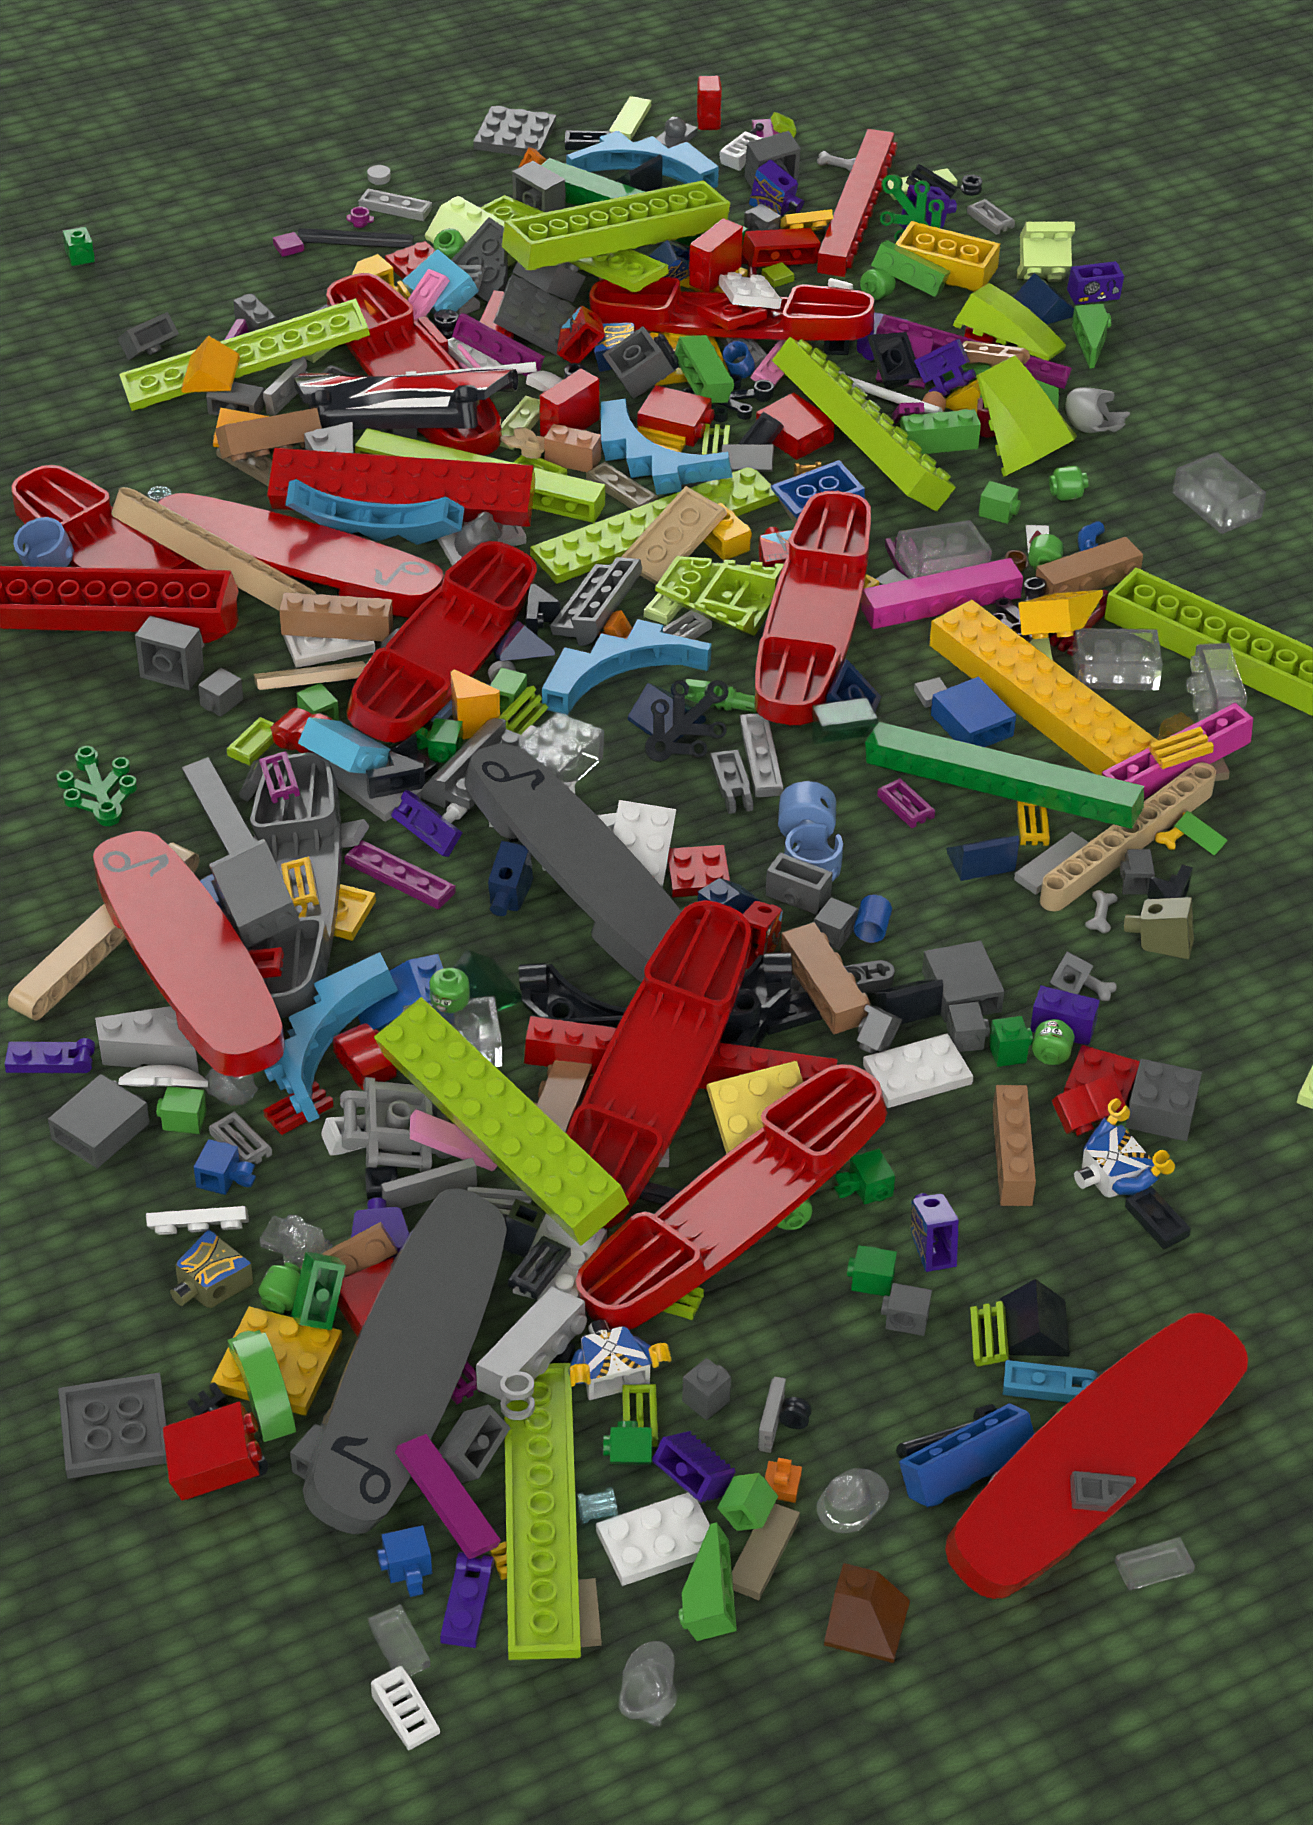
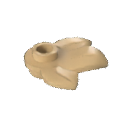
M515 428L514 435L500 437V440L509 447L521 449V454L527 458H540L545 450V436H536L533 431L527 428Z

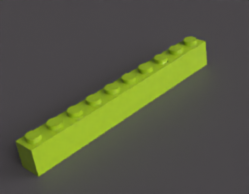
M368 428L355 445V453L516 464ZM534 468L536 482L533 509L595 523L605 506V484Z

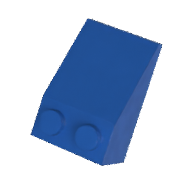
M840 460L771 485V490L795 518H799L809 498L816 493L841 491L853 493L865 499V488Z
M435 954L410 959L390 970L389 972L398 991L379 1000L358 1015L360 1025L367 1023L373 1030L377 1029L380 1032L420 997L434 1008L430 1001L429 981L436 971L443 969L439 955ZM435 1009L447 1022L454 1021V1013H444Z

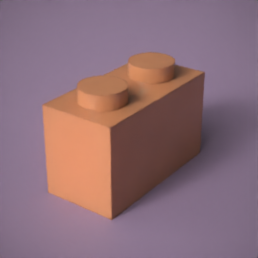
M553 424L544 438V459L564 468L588 472L597 467L601 460V434Z

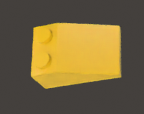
M1103 590L1053 593L1019 602L1022 635L1032 634V639L1048 638V633H1057V637L1073 636V631L1082 629L1102 598Z

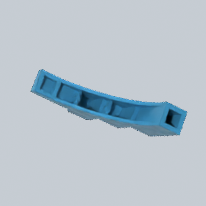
M615 131L599 137V143L566 155V163L568 165L588 172L617 169L633 170L652 158L661 155L663 158L662 175L681 181L684 184L704 180L712 188L718 187L719 167L688 142L667 148L651 136L633 143L620 131Z
M626 398L601 402V444L605 461L626 458L631 478L652 475L656 495L681 492L683 484L733 478L729 452L696 455L666 449L648 440L634 427L630 420Z
M297 479L289 481L286 506L316 521L319 525L350 534L359 532L376 542L396 535L416 545L461 531L464 507L447 497L412 504L369 503L330 495L315 490Z
M637 619L627 639L601 633L590 653L564 647L541 688L542 704L546 703L547 710L568 715L578 699L593 686L614 675L643 667L682 665L708 671L711 665V644L663 633V625Z
M380 952L314 983L319 994L313 997L316 1004L288 1017L293 1029L288 1030L291 1038L284 1040L285 1049L283 1056L275 1065L264 1070L270 1082L276 1080L280 1090L286 1088L289 1095L294 1093V1095L289 1097L297 1114L300 1112L304 1113L308 1123L320 1118L312 1101V1085L319 1062L333 1041V1037L338 1035L347 1024L365 1009L398 991Z

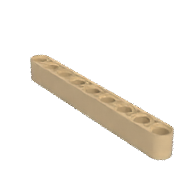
M126 487L119 489L111 512L113 517L206 570H231L238 588L273 608L280 609L284 592L316 594L315 591L140 492Z
M1203 762L1194 764L1144 801V808L1132 829L1112 825L1043 877L1041 906L1048 911L1062 910L1118 868L1121 861H1125L1127 849H1143L1155 840L1157 832L1167 831L1181 819L1183 813L1187 811L1191 813L1208 800L1213 793L1216 776L1215 768Z
M169 843L168 845L194 873L199 865V855L180 845ZM105 904L13 988L8 998L9 1008L35 1021L39 1020L126 938L122 929L117 928L113 924Z

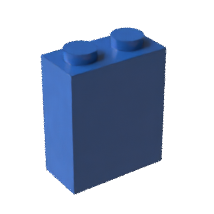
M980 677L933 694L931 716L954 740L987 747L1014 736L1016 714Z

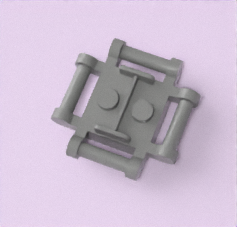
M365 1077L363 1091L350 1090L340 1095V1104L344 1108L345 1133L342 1134V1147L346 1150H356L359 1147H365L367 1150L366 1167L377 1168V1165L418 1168L420 1172L431 1170L432 1154H436L437 1157L442 1159L452 1157V1155L410 1139V1116L415 1109L429 1115L433 1113L435 1117L449 1122V1118L415 1085L375 1081V1078ZM357 1107H365L366 1132L357 1131ZM412 1152H420V1156L412 1155Z

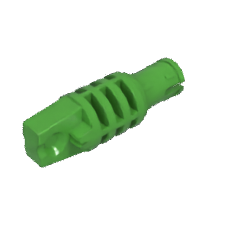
M686 679L685 682L689 686V692L685 699L698 703L705 696V687L711 681ZM715 686L714 693L717 696H721L722 689ZM732 686L728 688V697L718 704L713 703L710 706H717V709L724 707L726 711L734 708L754 714L757 713L755 709V696L737 692Z

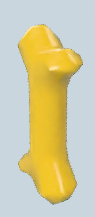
M1174 827L1168 832H1157L1155 841L1159 844H1164L1169 850H1175V841L1183 836L1184 833Z

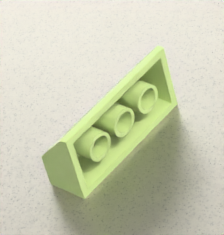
M457 196L440 206L425 234V239L434 243V239L439 232L450 228L459 231L467 242L489 217L503 227L505 222ZM508 253V266L517 262V260Z

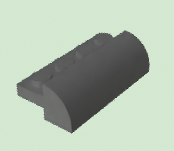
M616 557L611 565L595 564L550 625L552 635L576 637L578 646L592 643L607 623L612 612H615L642 573L641 560Z
M493 718L488 720L427 781L422 788L421 799L446 808L452 802L470 810L475 801L465 787V776L474 752L497 744L514 745L527 750L530 747V738L507 730L506 720Z

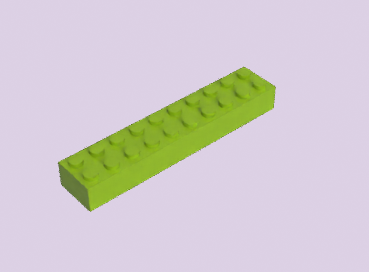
M702 180L506 220L501 247L526 270H536L541 267L556 266L564 262H575L578 259L597 257L602 254L616 253L625 249H635L639 246L654 245L658 242L705 233L721 219H728L730 202Z
M789 337L772 361L907 496L937 512L956 488L949 481L951 476L940 467L937 469L935 467L936 461L925 453L924 455L921 454L922 448L914 441H908L906 438L909 435L898 426L895 428L893 426L895 421L885 413L881 414L879 412L881 408L870 399L867 401L865 399L867 394L857 386L854 388L852 386L854 381L847 375L840 374L839 371L841 369L830 360L827 362L825 360L827 355L817 347L812 350L813 347L803 339H800L798 342Z
M1138 568L1129 573L1108 594L1105 620L1313 716L1312 647Z
M422 997L374 1036L383 1055L580 1246L629 1204L622 1186Z

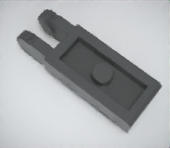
M730 750L710 753V762L722 798H725L728 813L736 812V801L734 800L736 796H742L743 806L746 811H753L751 786L739 751Z

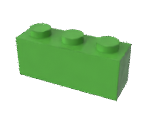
M888 240L880 244L871 265L875 268L886 270L891 276L934 297L942 292L951 272Z
M707 335L680 336L674 354L678 357V364L694 393L699 396L712 398V403L728 402L730 394L734 389V381Z
M975 409L901 416L900 428L909 435L906 438L908 441L912 440L922 448L921 454L978 449L981 424Z

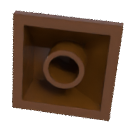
M843 1563L834 1593L824 1645L894 1663L910 1600L879 1572Z

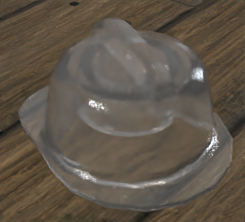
M859 1468L847 1470L829 1483L818 1500L817 1513L820 1521L828 1529L837 1533H852L860 1530L888 1500L889 1489L885 1480L873 1471Z
M661 1641L645 1643L637 1648L627 1660L619 1698V1708L624 1716L630 1719H641L657 1727L661 1725L662 1719L674 1709L677 1702V1691L673 1683L675 1663L674 1654L668 1645Z

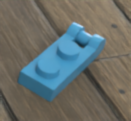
M1006 1360L1003 1395L1069 1403L1099 1376L1097 1372L1088 1369ZM1072 1384L1079 1385L1080 1387H1072Z

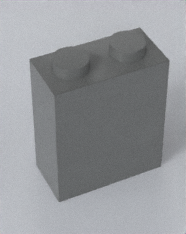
M981 941L924 951L922 973L925 979L943 980L941 1016L944 1023L947 1022L948 1005L978 1002L982 1016L1002 1012L1004 989Z
M101 1074L48 1118L51 1140L97 1169L150 1123L147 1102L140 1095L132 1094L121 1085H118L117 1081H111Z

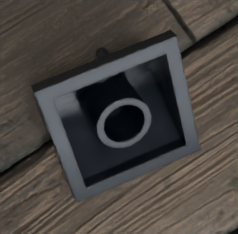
M658 155L615 181L645 192L657 190L662 187V156Z
M907 332L874 334L867 337L885 389L892 390L922 378L914 362L916 358Z
M922 979L870 992L867 995L872 1006H877L901 1018V1025L940 1015L944 985L942 979Z
M1037 1279L1000 1298L999 1301H1003L1006 1312L1009 1355L1069 1357L1065 1299Z

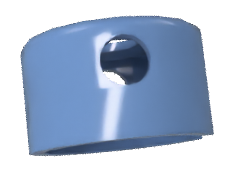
M43 517L31 520L23 525L14 537L13 544L23 566L67 567L73 558L74 549L63 525L56 519Z
M797 782L786 787L781 793L779 801L778 826L781 833L787 837L793 828L802 824L817 823L828 826V839L834 832L836 824L837 801L834 793L828 787L818 782ZM820 798L826 801L828 808L821 803Z
M810 823L793 828L786 837L784 854L833 872V882L840 875L842 867L843 841L839 834L836 835L835 850H833L827 843L828 826ZM798 841L797 846L792 849L794 843Z

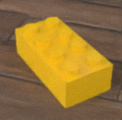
M911 221L896 242V245L951 271L946 281V284L950 286L955 285L970 291H977L988 284L998 268L1000 243Z

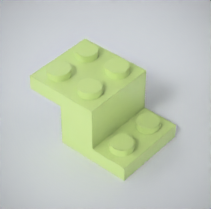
M1026 222L1020 234V265L1017 269V279H1024V282H1027L1034 273L1042 279H1047L1048 282H1059L1065 279L1072 267L1071 237L1075 232V222Z

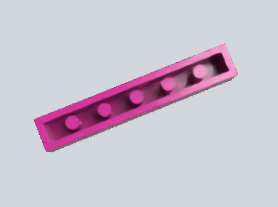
M1008 558L865 588L862 595L861 610L872 629L942 615L970 600L975 601L980 606L996 603V600L999 598H1009L1011 600L1021 598L1023 576L1012 559Z
M1233 703L1174 734L1177 735L1201 726L1203 735L1206 734L1208 742H1212L1214 745L1212 753L1161 769L1150 753L1149 748L1103 771L1101 776L1144 786L1145 799L1158 792L1194 764L1201 762L1211 764L1251 743L1253 717L1239 705Z

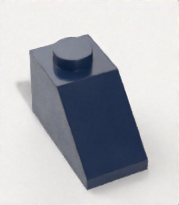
M718 878L698 891V901L718 902L732 907L742 914L754 901H760L741 885L722 878Z

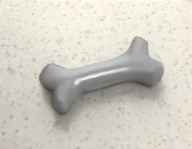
M822 151L819 153L817 163L819 166L829 164L842 167L851 172L856 158H839L829 155L826 151Z
M1097 890L1092 894V898L1097 903L1095 917L1088 920L1085 926L1089 930L1107 933L1111 930L1110 924L1106 921L1108 906L1117 902L1118 897L1113 893L1108 894Z
M1068 972L1064 975L1063 979L1065 981L1075 980V976L1073 973ZM1090 974L1083 984L1095 991L1101 1001H1109L1111 993L1116 991V983L1101 982Z

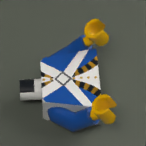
M1118 1098L1111 1100L1108 1104V1111L1111 1115L1108 1119L1103 1118L1092 1133L1083 1149L1082 1169L1074 1173L1075 1181L1081 1189L1095 1184L1101 1193L1109 1198L1117 1195L1133 1196L1152 1186L1159 1179L1160 1173L1168 1175L1175 1170V1163L1169 1159L1170 1155L1167 1151H1157L1152 1160L1122 1124L1119 1126L1115 1125L1117 1121H1125L1130 1116V1110L1127 1106H1124L1122 1111L1116 1113V1110L1121 1105V1101Z
M596 1320L588 1327L590 1335L581 1338V1349L574 1352L568 1370L570 1384L572 1387L576 1383L585 1382L589 1400L622 1392V1385L650 1384V1363L653 1368H656L661 1361H672L668 1344L657 1343L651 1346L639 1337L632 1336L626 1327L622 1326L609 1330L605 1320Z

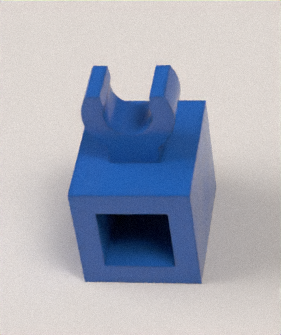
M208 1139L194 1165L196 1188L226 1195L233 1181H236L241 1186L251 1187L256 1179V1175L251 1174L255 1165L246 1161L240 1162L238 1146Z
M423 1525L382 1534L383 1549L377 1550L381 1571H388L390 1583L406 1580L409 1597L424 1594L422 1576L432 1574L431 1553Z

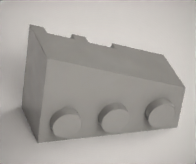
M349 422L304 433L305 450L354 453L353 423Z
M171 1006L95 1018L102 1065L139 1068L142 1064L175 1065L189 1068L199 1073L196 1050L178 1029L176 1013Z

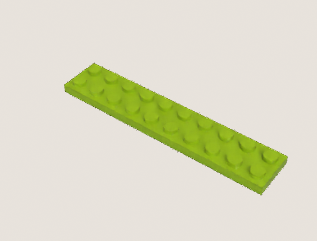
M505 195L480 207L504 222L506 220L545 213ZM632 249L578 259L575 262L569 261L579 267V269L587 271L596 277L603 278L612 284L626 288L631 292L640 291L643 287L669 274L667 264Z
M353 299L221 341V343L239 353L240 359L234 378H240L244 375L265 370L281 363H287L306 355H312L353 340H359L369 336L370 333L357 300ZM195 350L120 373L119 375L131 410L146 408L147 406L168 401L187 393H193H182L181 388L190 357Z
M750 467L732 472L733 478L711 480L690 488L716 504L722 503L729 510L733 511L735 516L743 515L779 501V498L771 490V484L757 470ZM680 492L531 546L530 555L556 584L590 572L595 564L609 565L614 562L616 557H621Z
M549 1363L547 1370L534 1379V1392L531 1396L535 1401V1410L531 1416L522 1420H512L504 1416V1421L510 1427L509 1432L505 1436L508 1660L581 1658L572 1387L568 1371L571 1363ZM512 1400L506 1406L512 1411H523L528 1408L529 1404L524 1400Z

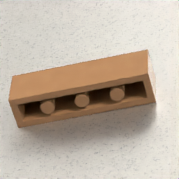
M314 408L226 424L216 428L215 432L222 459L231 458L232 462L247 459V454L254 453L255 457L270 455L269 450H274V448L293 449V446L301 445V449H304V433L322 429L318 410Z
M1123 537L1037 566L1035 577H1040L1046 582V593L1044 596L1053 593L1098 590L1121 582L1135 568L1141 569L1143 554L1127 537Z
M284 592L279 609L282 635L384 641L391 634L393 628L392 599Z
M815 923L782 932L781 952H791L792 972L813 1000L832 1033L837 1034L858 1027L862 1019L867 1016L868 1012L864 1009L866 1004L870 1005L869 999L857 987L853 974L851 972L848 973L843 966L840 955L837 952L834 953L830 947L826 934L824 932L821 933Z
M555 1060L553 1065H548L547 1081L542 1080L540 1084L538 1103L534 1104L565 1133L568 1130L574 1111L581 1106L594 1076V1073H590L592 1064Z
M996 1085L993 1121L1000 1206H1032L1036 1178L1027 1085Z

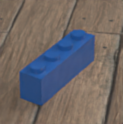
M1009 1403L900 1460L899 1464L908 1497L926 1507L936 1506L951 1494L970 1488L972 1483L983 1477L992 1476L1034 1435L1029 1412Z

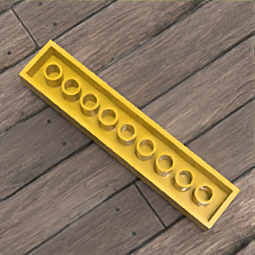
M970 600L932 620L929 646L972 679L980 677L1009 708L1094 774L1101 775L1103 771L1149 748L1150 743L1158 741L975 601Z

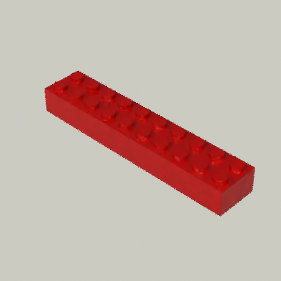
M274 448L267 496L272 509L293 510L286 506L289 481L297 479L315 490L341 498L369 503L412 504L447 497L464 507L462 522L472 521L478 517L479 513L486 511L493 515L495 522H499L502 525L530 527L536 478L533 465Z
M0 566V629L138 632L148 617L153 616L199 628L200 633L228 634L239 591L231 570Z

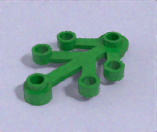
M896 174L886 176L882 181L883 190L888 194H893L908 215L885 211L880 216L881 223L885 226L892 225L893 223L909 225L913 221L929 225L925 220L927 193L930 191L929 183L922 180L914 185V191L917 194V204L915 207L902 190L903 182L901 177ZM889 180L894 184L892 189L888 187ZM920 184L925 186L924 192L919 190ZM940 199L932 200L928 206L929 211L932 213L931 226L937 228L941 227V215L945 207L944 202ZM935 202L940 206L938 211L933 208ZM886 214L891 216L890 222L885 220ZM905 229L898 230L895 233L894 239L896 242L899 239V234L903 233Z
M82 746L75 754L76 766L79 770L86 771L90 784L74 779L73 773L69 770L60 771L56 776L58 787L68 789L63 793L64 803L68 807H77L94 813V818L103 826H113L120 821L122 816L121 804L131 793L137 790L136 778L132 775H126L130 772L129 760L125 757H118L112 761L113 770L102 781L97 768L99 765L97 751L91 746ZM119 781L120 789L109 799L108 793ZM81 793L95 797L97 802L81 798Z

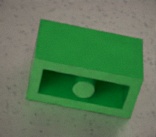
M305 1252L291 1316L299 1325L332 1330L346 1265L338 1257Z

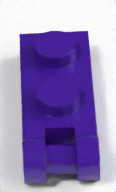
M404 790L400 797L402 801L399 807L394 808L391 816L440 855L449 857L463 832L422 802L416 794Z
M88 1038L79 1039L77 1042H9L4 1064L6 1073H88L92 1068L93 1060L90 1056L94 1054L95 1043Z
M464 1552L458 1553L455 1574L440 1634L442 1644L476 1648L494 1568L493 1556L483 1555L482 1558L474 1557L469 1560ZM468 1571L480 1572L479 1578L467 1577Z

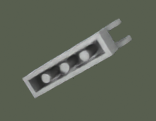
M551 1286L476 1364L477 1389L501 1400V1412L505 1417L512 1420H522L533 1414L535 1401L531 1395L534 1392V1379L547 1370L549 1363L558 1354H562L565 1351L568 1343L576 1335L583 1332L587 1323L585 1301ZM512 1400H524L529 1404L528 1408L523 1411H512L506 1405Z

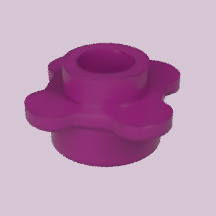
M355 207L351 210V214L346 216V220L352 222L354 227L357 228L365 227L368 223L374 222V217L369 216V210L366 207Z

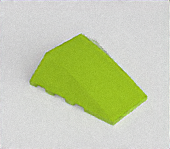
M990 283L970 295L953 323L954 327L960 329L962 325L973 328L972 333L981 337L983 333L996 338L997 343L1003 345L1009 342L1014 343L1019 348L1027 349L1030 355L1049 361L1065 350L1066 344L1032 311Z
M1016 355L976 375L984 407L988 408L991 420L988 422L991 431L994 430L997 456L1001 455L1004 466L1001 468L1003 477L1041 459L1075 440L1077 437L1035 378Z
M676 556L655 586V591L712 621L755 636L768 616L771 601L784 564L775 563V567H763V562L751 561V566L736 565V560L725 559L723 563H712V558Z

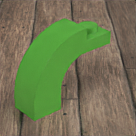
M260 1330L245 1331L234 1338L228 1339L230 1353L244 1380L252 1413L258 1424V1433L263 1442L295 1433L296 1427L284 1380L266 1333H261Z

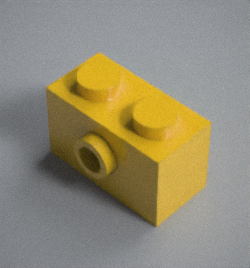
M718 503V505L726 509L727 515L703 542L725 561V559L728 560L750 551L752 532L747 524H744L735 516L733 511L729 510L722 503Z

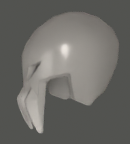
M1075 388L1067 395L1065 403L1066 415L1069 421L1077 430L1085 433H1096L1105 430L1116 432L1125 426V423H1123L1125 422L1124 419L1130 415V412H1109L1106 402L1113 401L1115 397L1114 392L1097 388Z

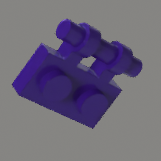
M956 339L914 360L923 382L934 381L936 387L930 389L929 392H940L943 397L950 394V390L958 386L964 387L969 384V381L977 377L974 369L966 372L963 371L962 365L970 361L960 339ZM952 371L954 378L945 381L943 375Z

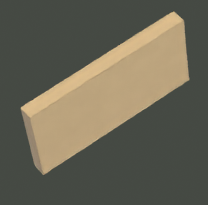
M685 486L621 557L640 559L642 564L640 576L657 585L676 556L689 557L727 515L726 509Z
M363 661L258 673L254 674V678L259 690L358 678L366 664Z

